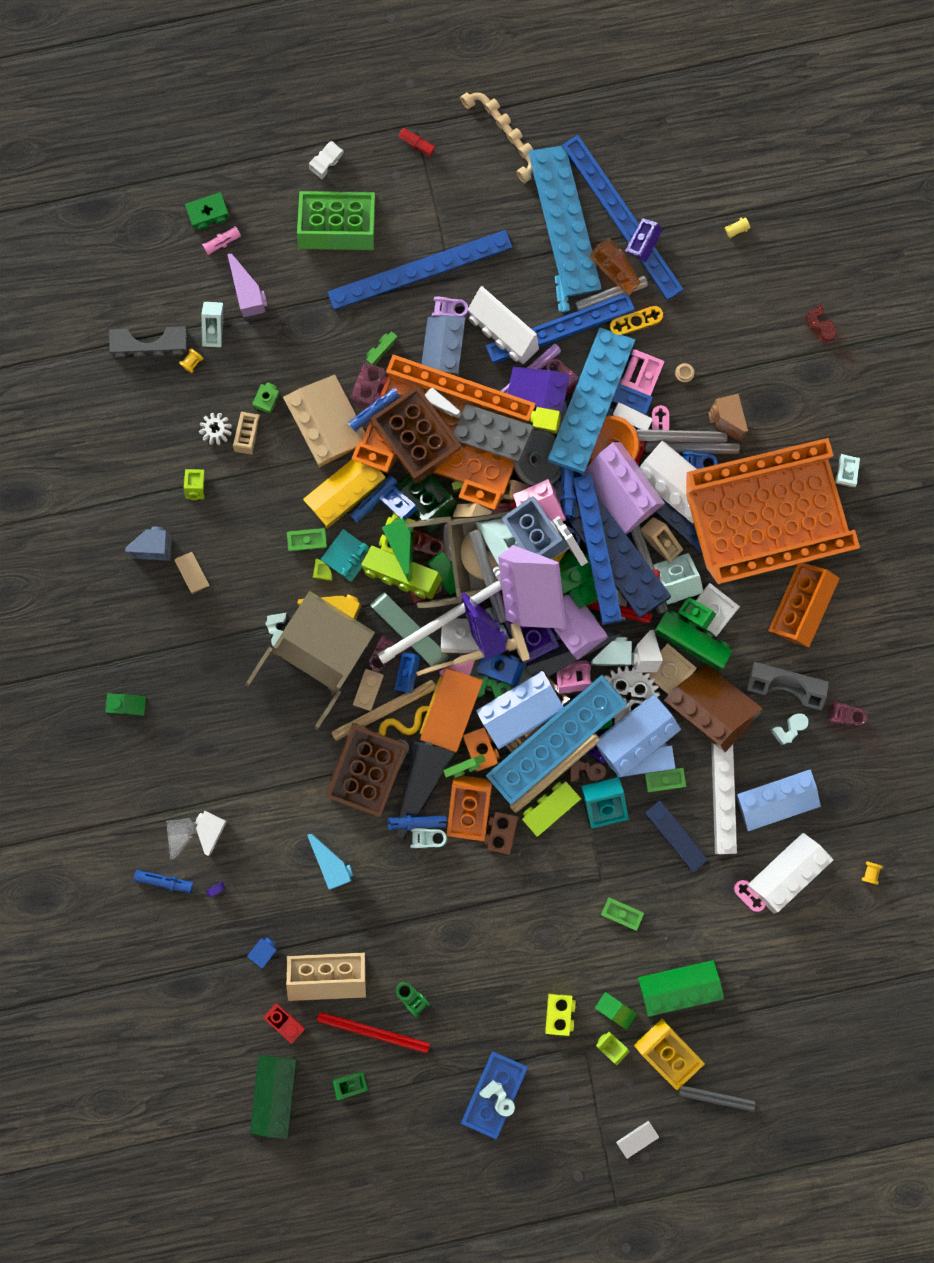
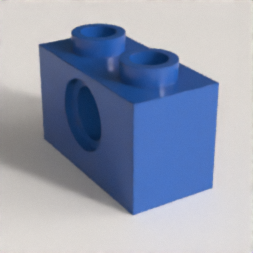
M502 652L485 659L483 657L481 659L477 672L514 686L518 685L525 667L524 664L519 663V658L511 655L508 658L503 657ZM504 662V669L499 671L500 663Z

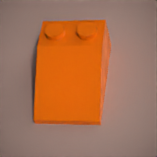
M463 775L454 778L447 836L485 841L492 793V783L489 779Z

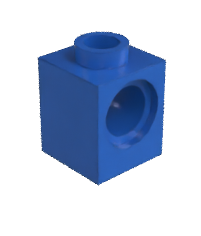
M268 937L266 939L261 938L247 957L263 969L278 950L275 948L276 943Z

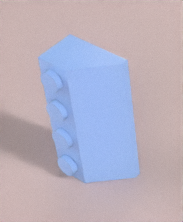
M542 671L476 711L496 746L500 749L554 717L564 706Z
M653 694L599 737L600 741L596 746L609 767L620 777H623L677 734L681 728L672 714Z
M811 770L735 795L747 831L821 807Z

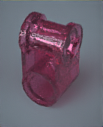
M551 359L547 363L545 370L550 371V365L553 367L557 365L558 372L569 374L570 377L566 394H569L578 384L580 378L560 360Z
M382 635L369 660L370 669L377 673L383 672L389 661L384 663L380 668L374 667L373 661L380 659L377 654L395 645V643L386 639L385 635Z
M832 702L833 710L831 718L828 719L829 722L859 727L866 722L867 714L863 709ZM855 712H858L862 715V721L860 723H857L853 720V714Z

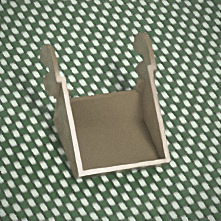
M511 511L474 517L430 518L406 523V527H416L446 522L448 527L457 597L417 603L418 608L461 603V594L466 593L469 597H472L486 588L484 580L475 578L463 566L460 555L461 545L466 535L477 528L476 521L503 517Z
M309 591L274 647L267 649L245 685L247 687L250 685L268 655L271 657L273 655L282 657L326 685L327 689L332 691L331 695H333V698L314 727L315 730H318L341 693L339 689L375 632Z

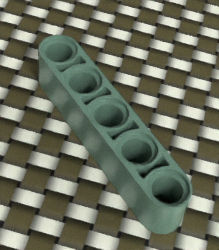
M384 592L370 605L402 639L421 629ZM429 636L424 637L411 646L431 667L443 664L450 658L445 652H441V648Z

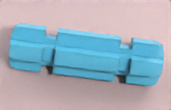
M558 275L555 276L557 301L559 302L558 310L559 312H568L570 310L569 303H567L569 299L564 297Z

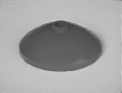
M535 430L522 462L513 461L514 468L520 479L530 486H534L547 479L553 484L561 476V466L548 462L550 452L556 440V437L544 430Z

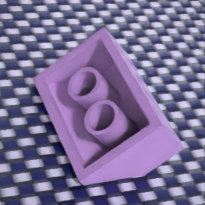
M568 594L563 596L566 627L554 629L573 656L578 660L606 640L608 635L587 606L578 609Z

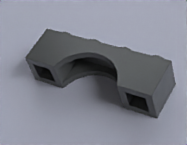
M185 326L166 327L163 335L151 343H143L136 340L131 335L129 329H109L110 353L115 358H126V355H134V357L141 358L145 357V354L162 357L167 353H172V356H182L183 353H188L187 329Z
M754 662L749 675L747 690L766 695L773 690H785L796 695L801 700L803 706L822 710L827 698L829 682Z

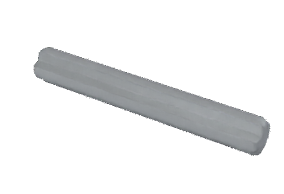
M641 277L577 301L576 307L580 311L622 294H629L648 286L647 279Z

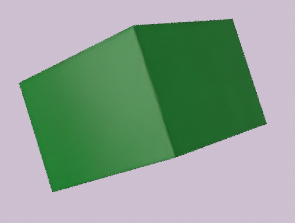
M606 992L595 1006V1009L626 1030L637 1016L636 1012Z
M363 1072L333 1080L337 1100L368 1091Z

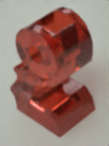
M820 304L804 317L806 326L810 327L814 332L819 331L818 336L820 340L830 342L836 336L837 328L832 321L820 322L818 320V317L823 314L824 309L823 305Z

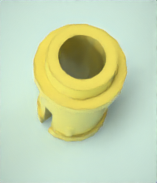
M740 218L738 222L725 227V231L728 237L732 238L741 232H747L750 225L746 218Z

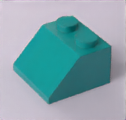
M619 777L582 786L591 829L629 820L625 795Z

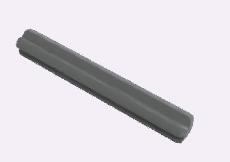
M681 1086L679 1090V1095L682 1097L753 1112L756 1106V1102L692 1087Z

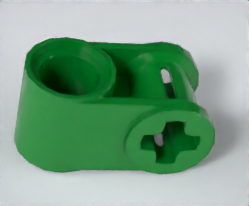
M404 981L397 985L396 994L416 1018L419 1017V1013L426 1006L431 1005L409 982ZM402 986H408L410 993L407 996H402L399 993V989Z

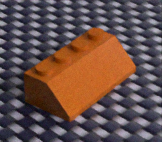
M805 563L797 564L768 631L795 644L809 648L840 578L827 569Z

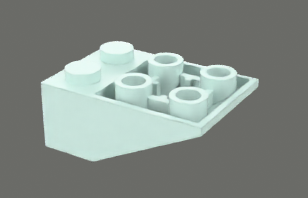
M502 517L475 522L498 565L499 555L512 545L520 547L502 520Z

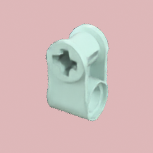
M411 829L412 844L410 848L442 847L447 843V835L442 830ZM436 833H441L444 837L441 844H436L433 841V836Z

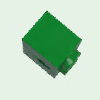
M221 192L185 204L194 230H203L208 228L210 224H221L230 218ZM206 210L210 211L209 216L206 215Z

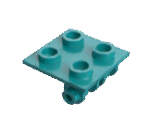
M343 529L320 560L352 582L361 570V564L370 548Z

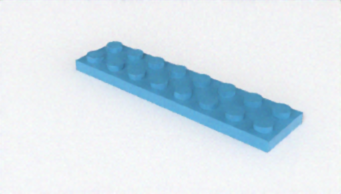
M563 146L531 150L528 154L564 297L598 292L602 288L568 154Z
M599 328L550 452L548 462L581 474L585 473L635 344V339L616 335L612 331Z
M601 675L492 769L486 777L510 804H513L628 703L608 680Z

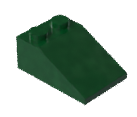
M407 474L395 486L416 505L418 509L413 515L418 520L450 517L455 512L457 506L455 499L431 475L415 485ZM442 523L425 525L424 527L432 533Z

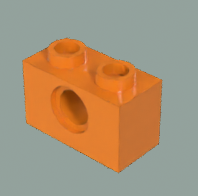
M485 727L463 735L471 759L481 755L476 749L479 744H485L488 748L487 753L483 754L486 761L479 764L481 768L476 769V772L498 764L497 760L500 759L497 749L492 748L490 742L493 739L488 731L485 730Z

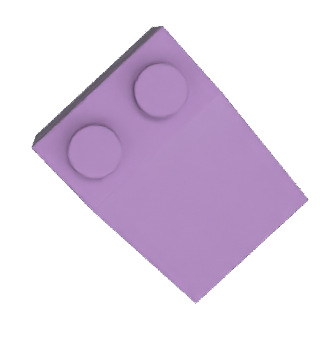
M228 254L243 317L265 313L264 307L268 305L264 291H260L257 283L232 254Z

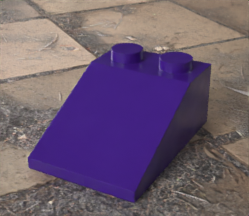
M513 367L507 394L536 403L535 411L537 407L559 411L562 415L570 375L549 370Z
M466 593L461 594L471 636L484 658L487 659L507 651L505 645L507 637L504 631L500 632L498 621L493 620L491 615Z
M504 621L503 623L510 637L513 638L510 627L513 623ZM520 626L530 657L524 663L559 647L551 628Z

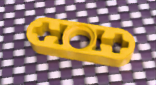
M651 306L616 318L610 324V331L616 335H626L656 325L661 322L663 312L661 308ZM651 311L659 314L657 320L651 317L647 319L648 323H645V317L650 316ZM637 316L642 320L640 326H633L631 319ZM625 320H628L627 323L630 329H627V326L622 327L621 332L613 329L616 323L624 325L626 323Z

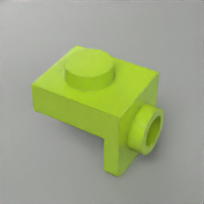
M610 1032L602 1035L596 1045L616 1065L630 1052Z

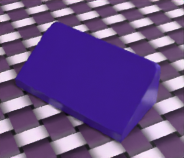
M642 218L625 252L646 262L663 229L658 223Z

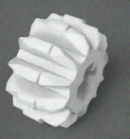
M211 413L210 420L205 416L204 420L207 423H200V426L205 429L199 431L200 434L204 435L203 440L207 441L210 439V445H213L215 440L217 445H221L220 439L227 442L225 435L231 436V432L227 429L232 428L231 424H226L228 418L222 419L221 413L217 415V418H215L214 413ZM215 425H218L219 432L216 430V433H213L211 428H215Z

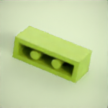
M567 782L556 784L552 788L554 792L550 796L545 794L537 801L539 805L535 809L530 807L523 813L524 818L522 821L536 837L581 800Z

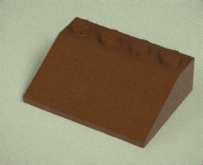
M418 386L370 418L375 430L415 485L432 474L462 447Z
M707 664L677 685L664 700L672 711L724 753L727 752L763 711L762 707Z
M352 722L325 793L326 798L381 817L408 745Z

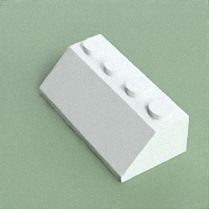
M481 286L467 309L469 321L474 326H480L482 332L488 338L492 337L496 340L497 346L502 350L506 349L514 361L524 364L539 350L537 334Z
M661 441L639 468L659 496L693 523L686 497L687 472L697 469L664 441Z
M802 833L762 870L748 886L773 914L778 913L824 870L833 859L818 843Z

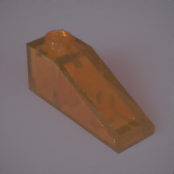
M609 237L599 243L588 256L628 296L641 283L623 251Z

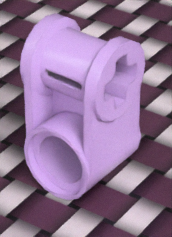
M434 297L435 308L432 316L449 315L465 317V319L468 317V305L464 300ZM462 306L465 308V311L462 314H458L455 312V309Z

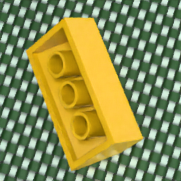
M350 460L303 500L328 529L362 499L372 493L386 480V477L379 469Z

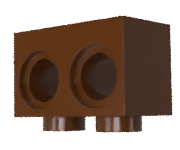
M495 812L494 816L490 815L488 826L492 827L490 835L486 834L484 843L485 846H488L487 850L510 855L518 819L517 816ZM505 818L508 821L507 828L500 829L497 826L498 819ZM501 837L504 840L503 847L496 848L493 845L494 838Z

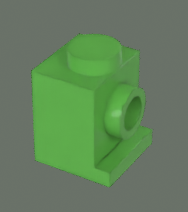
M271 383L261 384L253 400V407L271 414L280 394L276 390L277 386ZM268 393L270 394V397L268 399H264L263 394Z

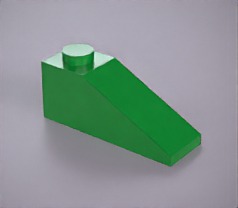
M402 517L383 526L382 529L409 582L412 580L413 538L411 534L414 531L412 527H406Z

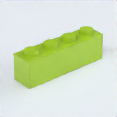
M374 546L370 547L361 564L368 577L380 578L388 585L395 584L401 590L415 592L418 597L423 599L426 597L433 599L442 581L439 572L412 562V580L408 582L396 556Z

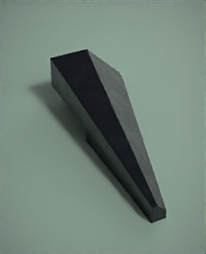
M616 629L605 632L608 638L584 656L622 635L620 630ZM558 639L559 647L525 664L532 677L542 671L546 677H549L574 663L577 659L562 639Z
M416 741L413 742L399 818H404L406 815L416 817L419 811L423 810L437 787V782L442 773H444L443 770L448 769L447 765L455 757L456 752ZM397 829L396 837L405 839L407 831L405 829Z

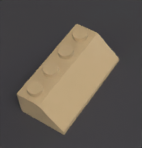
M365 953L287 956L286 985L288 1001L366 997Z

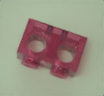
M363 362L350 396L351 400L368 407L375 403L376 399L381 395V393H378L380 387H384L388 377L385 375V369ZM370 373H377L379 375L375 381L369 380L368 376ZM369 390L372 392L370 398H363L361 396L362 392Z

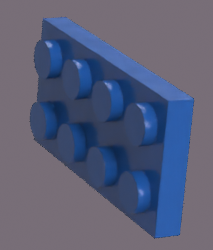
M492 1051L461 1124L497 1140L507 1116H502L496 1111L494 1107L498 1097L496 1094H492L490 1098H484L479 1092L494 1080L497 1083H501L507 1094L506 1097L513 1101L528 1067Z

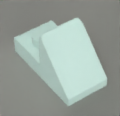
M841 454L835 484L852 488L856 487L860 458Z

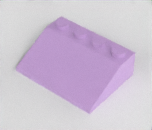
M612 442L589 464L585 473L581 474L582 476L592 475L597 497L626 535L665 504L621 442Z
M512 545L498 556L506 620L526 627L565 628L566 621L559 562Z

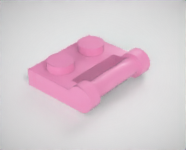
M633 349L630 354L632 357L619 384L651 396L664 361ZM638 360H644L636 382H630Z
M577 661L557 671L559 694L584 691L592 684L590 680L591 663L589 661ZM576 671L582 672L583 681L577 682Z

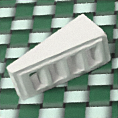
M431 388L425 394L435 409L460 419L461 412L435 389Z

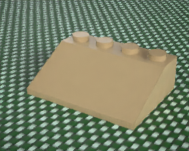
M335 375L302 387L283 397L319 468L355 450L358 442L362 443L365 431L361 427L355 432L348 422L355 418L356 414Z

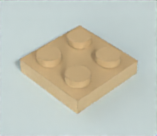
M667 643L660 652L663 661L658 671L649 672L648 678H655L653 683L669 695L677 685L691 676L697 668Z

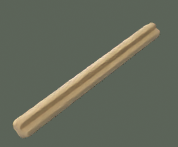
M430 680L413 689V693H405L332 731L334 739L338 741L347 736L352 722L365 727L434 691L436 685L433 680Z
M594 733L513 804H510V808L515 813L519 812L600 741L598 735Z

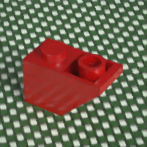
M277 1003L263 1017L291 1044L306 1029L294 1016Z

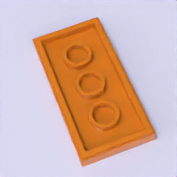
M446 667L420 740L457 752L483 680Z

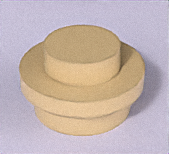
M686 363L680 364L675 371L676 378L683 383L691 381L694 377L693 367Z

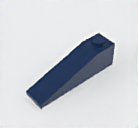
M660 800L643 813L692 872H695L708 861Z

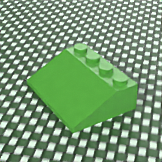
M299 191L298 249L374 250L375 192Z

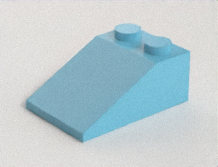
M313 834L307 835L329 890L351 882V877L354 876L351 866H346L343 860Z

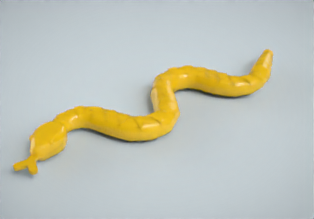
M425 705L417 709L413 727L407 728L400 721L390 718L380 724L378 732L386 735L387 727L394 726L403 735L411 736L416 734L421 728L422 714L428 711L429 706Z

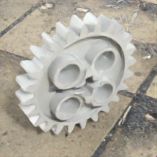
M626 665L623 671L618 666L617 673L611 670V677L605 675V678L619 694L627 695L628 692H631V696L644 697L646 700L653 694L656 697L660 696L659 692H654V690L659 688L658 685H652L655 678L648 679L649 672L646 674L635 672L634 666L632 670H629L628 665ZM622 680L626 682L627 686L624 689H618L616 683ZM642 684L646 689L643 693H637L634 689L635 686ZM622 696L628 704L612 717L615 718L614 723H618L633 711L631 709L632 704H642L644 701L633 697L630 700H626V696Z

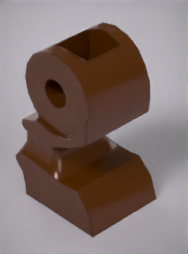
M578 760L569 767V783L579 778L580 771L585 772L589 781L601 780L606 775V768L600 763L590 766L588 762Z

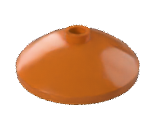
M606 416L590 457V463L606 447L616 441L624 445L635 461L639 452V437L634 426L622 417Z

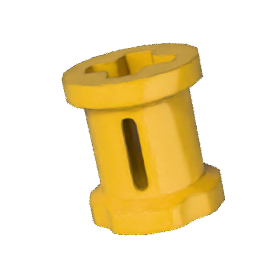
M190 348L189 354L179 364L192 374L194 367L199 361L203 360V357Z
M866 862L867 869L865 876L862 877V881L878 885V876L883 866Z

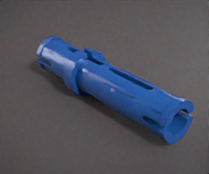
M393 388L381 398L378 397L375 403L349 421V425L356 432L363 425L371 421L370 418L401 396Z
M561 467L563 513L567 519L574 518V501H576V496L574 495L573 471Z
M389 475L365 500L362 499L360 501L361 504L349 515L355 522L359 523L380 502L379 496L392 484L396 486L399 483Z
M406 815L404 818L389 817L388 822L395 824H388L389 830L405 829L406 831H411V829L446 828L447 823L440 821L447 820L445 815L430 817H411Z
M136 870L134 875V882L163 887L171 892L174 890L188 894L192 892L193 882L180 880L175 876L171 878Z

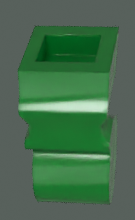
M485 676L484 678H479L483 682L477 698L485 694L486 688L491 689L494 699L510 691L512 687L506 682L496 684V680Z

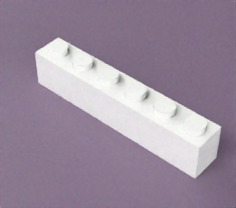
M711 742L715 854H736L733 745L724 753Z

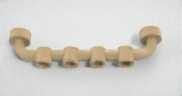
M466 92L463 94L460 100L465 108L470 109L473 107L475 100L481 101L487 112L494 117L497 125L507 134L509 141L516 146L522 158L526 159L528 167H521L516 173L523 183L528 182L533 173L528 154L533 150L532 146L529 143L524 145L520 139L523 137L521 132L517 128L512 130L509 126L511 119L506 113L503 115L499 113L500 105L496 99L490 101L482 93L469 94Z

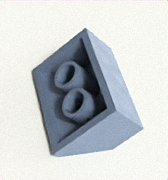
M442 315L427 318L422 365L458 377L465 317Z
M531 496L502 517V520L522 549L552 559L569 547L541 503L534 496Z
M152 527L151 530L146 529L126 547L125 552L132 559L171 561L172 537L166 530H163V527Z

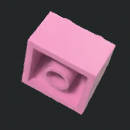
M548 479L513 495L517 507L531 496H534L541 503L552 521L558 516L562 522L566 520L557 493Z

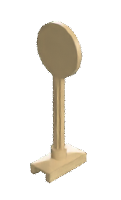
M513 623L510 625L513 638L508 639L505 643L506 650L512 651L516 649L522 662L529 660L530 657L521 628ZM479 650L460 656L453 661L418 671L416 674L420 676L455 664L474 661L484 656Z

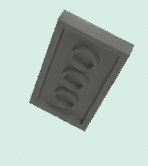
M466 404L453 435L461 444L521 463L536 428L533 425Z

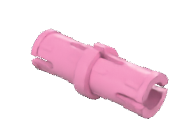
M236 226L222 234H217V237L202 245L207 254L210 255V253L221 247H227L228 243L241 237Z

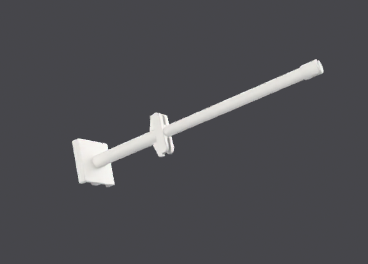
M558 516L553 519L557 529L569 545L566 550H571L581 566L588 563L573 535L570 534L561 518ZM499 567L493 569L498 581L470 597L477 604L502 590ZM463 602L392 647H388L377 654L382 663L388 662L395 655L465 613Z

